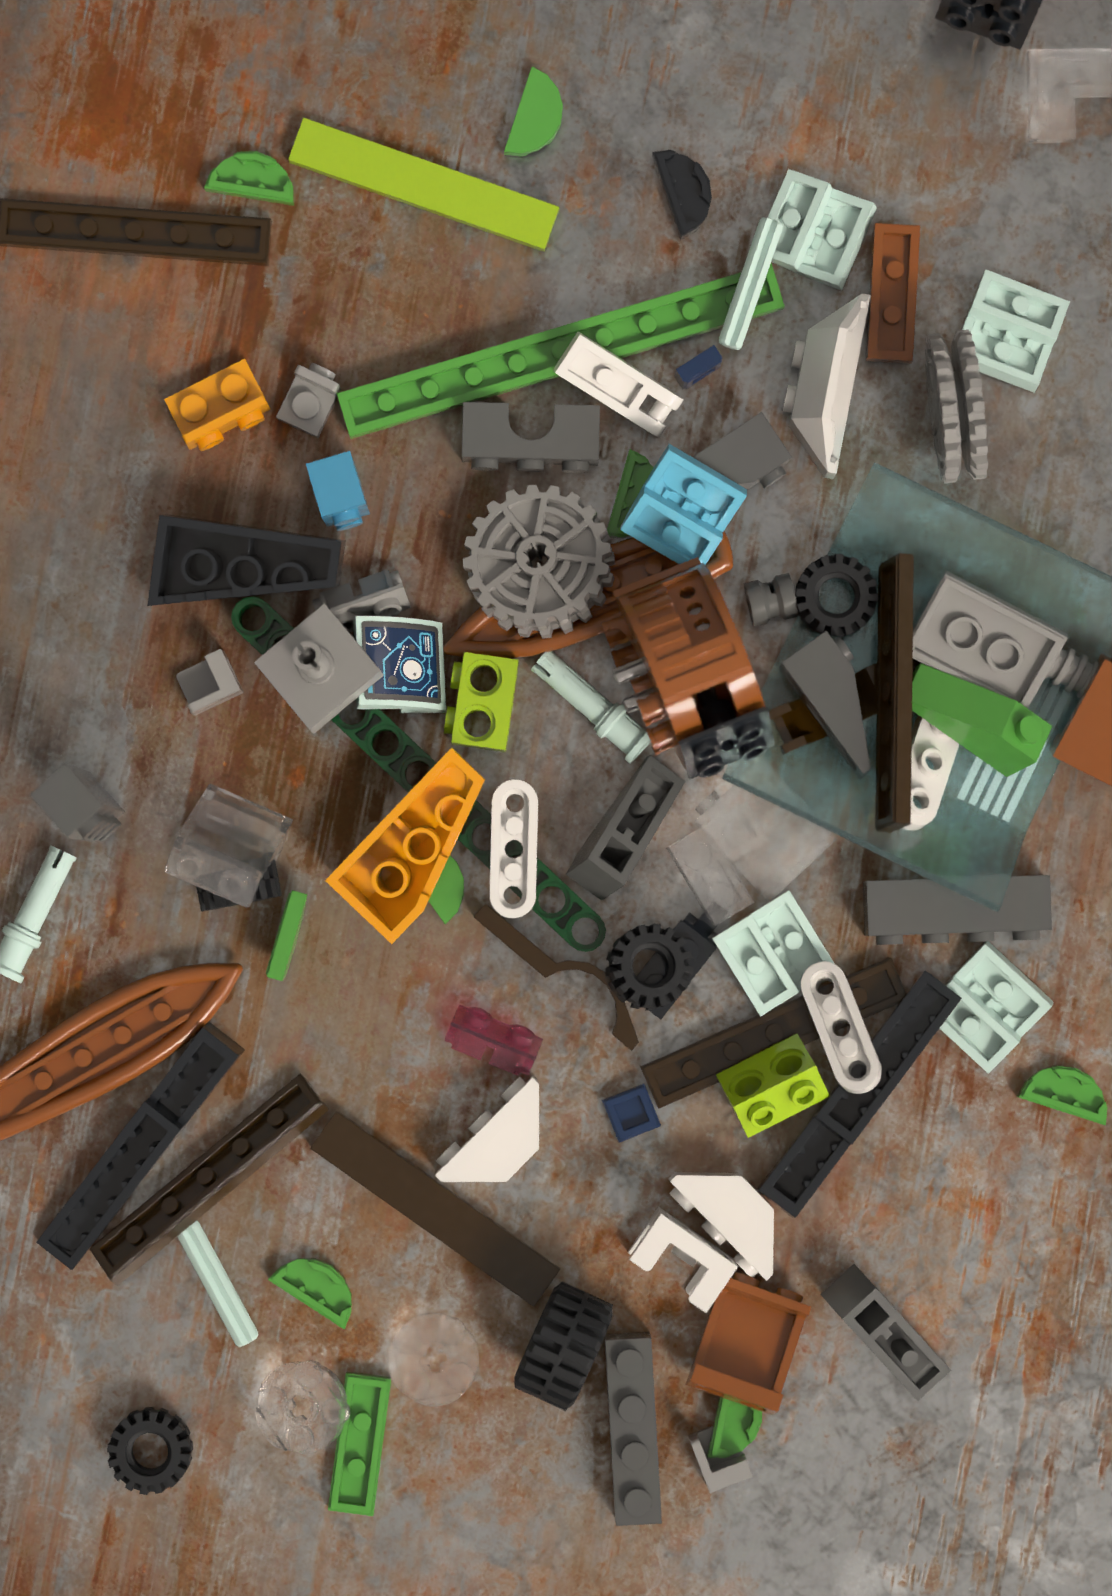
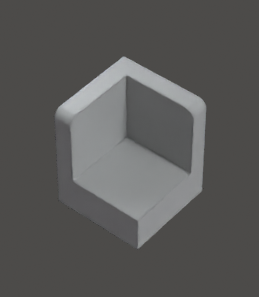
M222 649L204 656L206 660L176 675L189 703L187 706L194 716L244 693L229 659Z
M713 1426L688 1435L710 1493L753 1477L743 1451L727 1458H707Z

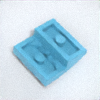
M668 444L633 502L620 530L678 564L698 557L700 562L706 565L722 541L723 531L747 497V489Z

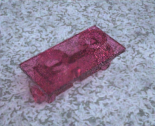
M459 1004L444 1041L452 1044L451 1049L481 1060L486 1046L495 1049L489 1064L519 1076L520 1072L529 1075L543 1039L535 1036L527 1027L518 1024L508 1025L492 1018L490 1013L481 1008H467Z

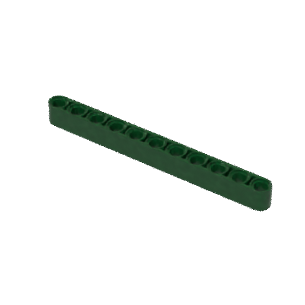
M257 597L243 598L236 603L232 610L231 619L234 628L261 655L266 653L294 629L269 604ZM253 607L261 608L266 615L264 625L255 631L244 629L242 625L244 612ZM365 709V717L360 723L355 725L344 723L340 712L331 719L408 793L414 788L408 783L406 777L409 767L414 763L422 762L429 765L432 769L436 764L423 749L380 709ZM384 731L393 732L399 740L398 749L390 756H380L375 752L373 746L376 736ZM476 800L458 840L490 869L491 850L478 849L473 844L472 836L475 829L480 825H491L492 814ZM509 841L505 846V853L510 858L520 856L523 852V846L519 841ZM537 858L536 899L532 910L576 950L584 952L595 950L605 939L606 928L603 920ZM551 886L559 888L565 895L564 907L559 912L553 914L542 910L538 901L541 891ZM509 887L520 899L522 898V892L518 887ZM580 918H590L598 926V936L591 944L583 945L576 942L573 938L572 926Z

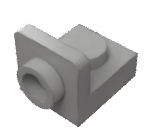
M314 363L310 364L309 369L297 365L294 372V381L276 418L318 439L336 403L337 393L341 392V388L337 382L333 381L336 374Z

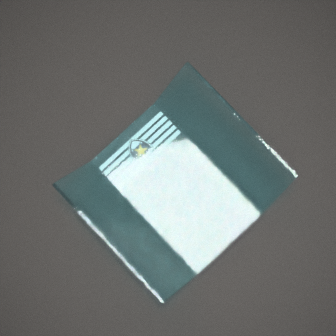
M874 462L827 555L844 554L846 557L858 559V562L863 566L866 565L870 569L873 579L875 578L878 594L879 565L898 553L913 554V628L945 570L1068 633V639L1062 649L1067 651L1069 648H1072L1076 651V656L1080 657L1082 654L1088 656V662L1090 663L1097 661L1101 653L1112 658V576ZM833 578L821 585L818 598L821 606L826 611L840 614L852 606L854 592L850 584L845 580ZM878 602L876 603V610L865 626L853 634L840 637L853 654L854 659L850 663L854 668V673L877 663ZM799 616L796 618L761 691L768 711L787 702L800 699L779 668L784 660L821 635L809 629L808 625ZM1049 677L1043 681L1028 709L1052 725L1051 731L1037 762L1008 777L1002 775L959 744L937 814L930 823L919 830L901 828L892 833L876 831V715L863 720L871 769L860 780L829 737L783 755L779 747L784 743L773 720L770 722L775 745L769 747L765 754L756 759H740L728 764L722 779L998 912L1025 834L1061 761L1052 756L1049 748L1057 733L1062 734L1080 698L1077 697V692L1074 690L1070 693L1064 690L1065 685L1061 683L1058 686L1051 683L1052 679ZM912 711V729H913V726H914V723H915L916 718L919 716L918 714H916V713L913 712V711ZM925 759L927 766L934 770L933 763L929 759ZM913 797L914 805L921 809L919 800Z

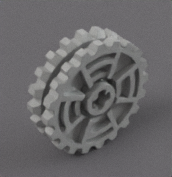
M969 329L956 331L951 344V359L947 344L939 333L927 334L925 338L926 385L935 455H937V465L940 470L941 480H943L944 484L957 481L961 471V453L966 471L973 480L985 479L988 468L987 426L984 414L982 382L979 375V363L976 357L975 344L972 341V334L969 332Z
M527 485L526 493L518 495L514 489L505 492L506 501L501 504L494 500L487 505L488 516L486 518L476 517L472 523L473 527L477 530L476 535L466 537L464 546L470 551V556L463 558V568L465 571H468L469 579L466 580L468 586L488 618L494 616L498 620L499 627L506 631L515 626V628H518L519 635L529 638L532 631H539L542 639L552 638L553 630L561 628L565 634L574 631L573 622L578 619L585 623L592 618L590 608L593 605L602 607L606 601V596L602 593L603 588L613 585L614 576L610 573V566L616 564L615 555L612 552L610 545L612 542L604 522H600L597 517L598 514L591 504L584 507V505L580 504V496L574 492H571L567 497L561 496V490L558 486L550 485L547 492H539L537 485ZM545 555L548 562L543 566L538 562L537 568H533L531 561L536 557L541 561L542 556Z

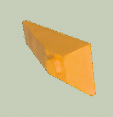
M451 748L325 880L391 944L424 911L483 786L485 778L457 751Z

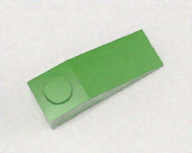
M922 663L916 666L912 674V711L1002 775L1008 777L1037 762L1052 725L1014 699Z

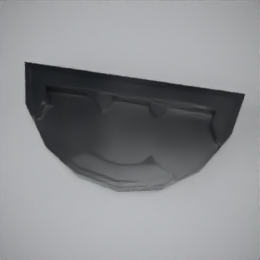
M673 150L652 152V157L680 240L696 232L707 218L712 200L710 180L702 166L691 160L688 156L675 153L676 151Z

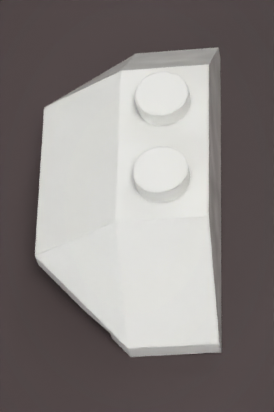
M860 294L808 329L805 341L796 340L791 367L799 368L796 386L787 385L782 411L790 413L789 427L824 478L833 479L837 474L871 295Z

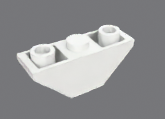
M534 1076L527 1082L518 1077L501 1094L506 1103L494 1115L488 1109L485 1110L468 1128L474 1135L462 1147L456 1142L452 1143L439 1156L436 1162L441 1168L436 1172L435 1176L441 1182H507L539 1150V1081Z
M675 1172L668 1178L675 1186L669 1194L688 1213L695 1207L707 1219L701 1227L719 1245L727 1240L739 1252L733 1260L749 1276L754 1277L759 1273L767 1281L773 1275L774 1209L740 1173Z

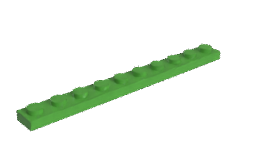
M772 263L768 269L752 319L784 310L785 305ZM741 272L337 393L349 437L353 439L463 406V402L480 401L560 377L553 369L577 332L582 333L619 358H623L723 328Z

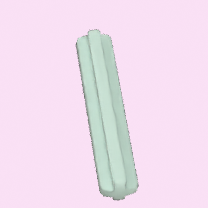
M762 217L759 220L718 339L719 343L727 348L734 350L742 348L783 229V225L774 219Z
M196 1220L177 1237L235 1345L238 1347L245 1346L258 1337V1331L199 1221Z

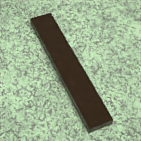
M0 198V246L269 266L271 218Z
M906 553L894 555L882 562L878 569L875 828L878 832L892 833L911 824L914 555Z
M891 957L846 976L863 1019L899 1004L907 994ZM831 982L818 988V993L822 995L831 993L834 983ZM802 995L773 1008L762 1016L758 1014L640 1066L659 1109L719 1083L716 1074L795 1034H798L804 1045L820 1037L805 998ZM845 1022L839 1023L835 1027L834 1032L850 1024Z
M301 1073L90 1248V1251L110 1281L117 1286L120 1285L329 1111V1108Z
M338 1110L310 1148L533 1307L560 1271L557 1265Z

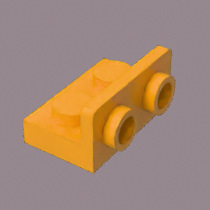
M245 359L164 399L182 434L185 444L190 450L197 446L200 451L210 449L224 440L223 433L239 426L241 431L254 427L265 420L263 413L271 410Z

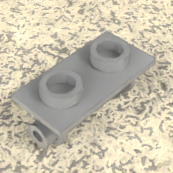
M388 569L359 579L358 581L363 593L354 597L350 583L320 592V597L312 600L315 611L325 603L349 633L354 631L353 620L355 616L395 617L401 611L411 608L398 570L389 573Z

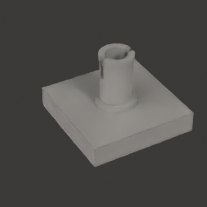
M325 603L254 662L313 734L384 676L382 671Z

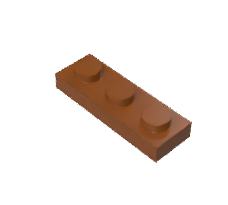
M874 224L866 361L908 364L913 362L920 226Z

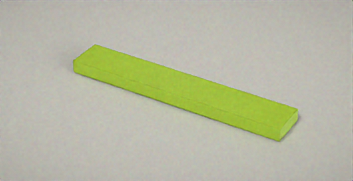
M304 117L288 159L289 163L543 252H545L559 212V206Z

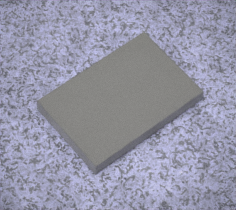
M945 570L913 628V659L1014 699L1028 708L1068 639V633Z

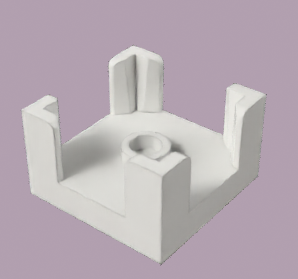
M658 1207L627 1251L631 1255L629 1260L643 1270L650 1271L668 1244H673L674 1247L671 1252L692 1267L697 1262L701 1264L685 1290L690 1295L689 1301L707 1313L738 1266L731 1256Z

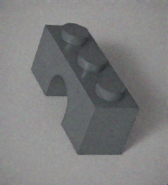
M463 402L462 461L471 462V469L480 471L498 470V463L517 464V470L524 472L544 471V464L562 465L563 472L587 473L589 472V465L598 466L600 405L554 404V422L551 430L540 439L527 440L516 435L510 427L509 403Z

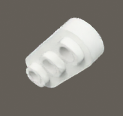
M920 716L916 718L912 729L911 824L903 827V829L910 831L921 829L935 818L959 747V743ZM925 759H929L933 763L934 770L927 766ZM913 797L919 800L921 809L914 805Z
M516 779L508 780L499 785L492 797L490 901L493 908L500 915L507 918L524 916L532 909L536 899L538 798L532 786ZM514 794L521 796L524 800V807L518 812H512L506 806L508 797ZM516 840L522 844L523 852L519 857L510 858L505 853V846L509 841ZM510 886H516L522 892V898L517 904H509L504 899V892Z
M817 962L808 967L802 976L801 990L837 1081L848 1092L854 1094L866 1093L872 1090L881 1078L882 1068L844 972L834 963ZM824 981L834 983L832 992L827 995L818 993L819 985ZM845 1022L850 1024V1031L847 1035H835L834 1030L839 1023ZM857 1064H863L867 1067L866 1074L861 1078H853L851 1076V1069Z

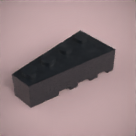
M169 514L159 515L147 606L337 587L340 585L346 540Z

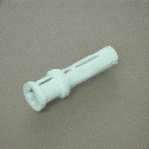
M554 651L545 652L538 659L537 664L532 667L531 671L533 673H536L541 679L546 681L556 692L595 725L594 730L599 738L606 737L626 754L625 760L629 764L651 742L646 730L626 713L627 711L623 704L618 702L612 704L558 657Z
M50 845L49 851L14 922H8L2 929L5 935L0 944V974L22 983L24 976L21 974L32 950L39 948L42 943L38 933L73 862L76 861V857L66 852L63 853L62 850Z

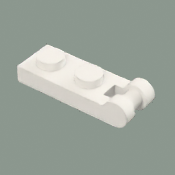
M580 332L576 333L553 369L557 375L657 437L665 429L666 424L663 422L672 409L677 410L684 400L675 391L660 384ZM649 394L657 400L650 411L646 412L639 407Z

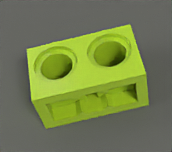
M464 652L463 662L454 661L450 688L459 689L456 707H447L444 727L445 734H452V745L506 752L519 660ZM481 667H488L497 675L496 685L486 692L476 690L471 684L473 672ZM473 712H482L491 720L489 731L481 737L469 735L464 728L467 716Z
M798 1034L716 1074L730 1106L748 1138L830 1097L814 1061Z

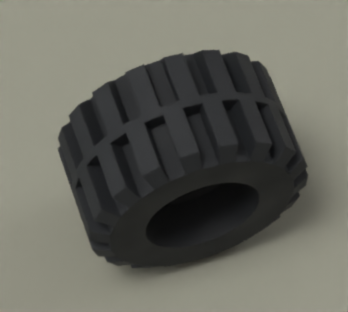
M563 1281L553 1289L516 1371L514 1376L515 1388L564 1411L571 1407L583 1387L613 1317V1304Z

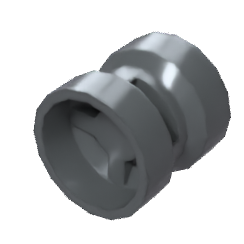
M789 573L775 576L772 582L762 583L759 580L744 583L747 606L753 627L765 625L771 618L778 616L784 620L799 616L794 587Z

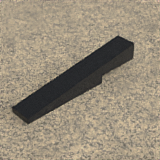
M925 970L871 1039L882 1068L878 1084L866 1093L854 1094L846 1091L838 1082L829 1094L830 1097L825 1099L756 1190L789 1216L796 1218L848 1147L853 1145L962 998ZM863 1064L855 1065L851 1069V1076L853 1078L863 1077L866 1074L867 1067Z
M211 1022L206 1024L150 1097L137 1110L36 1243L70 1270H73L245 1049Z

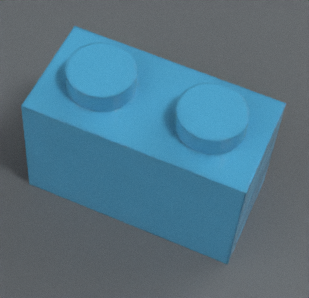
M347 451L307 463L306 467L321 517L326 526L334 525L337 531H342L363 524L362 516L369 515L370 511L351 452Z

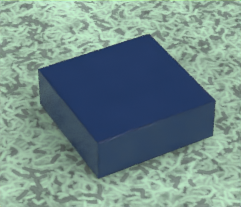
M715 345L677 368L674 377L682 389H688L719 369L723 358Z
M644 1083L602 1099L619 1143L661 1126Z

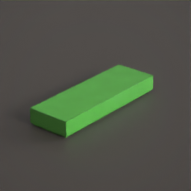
M346 1372L328 1505L329 1511L367 1516L374 1515L392 1377Z

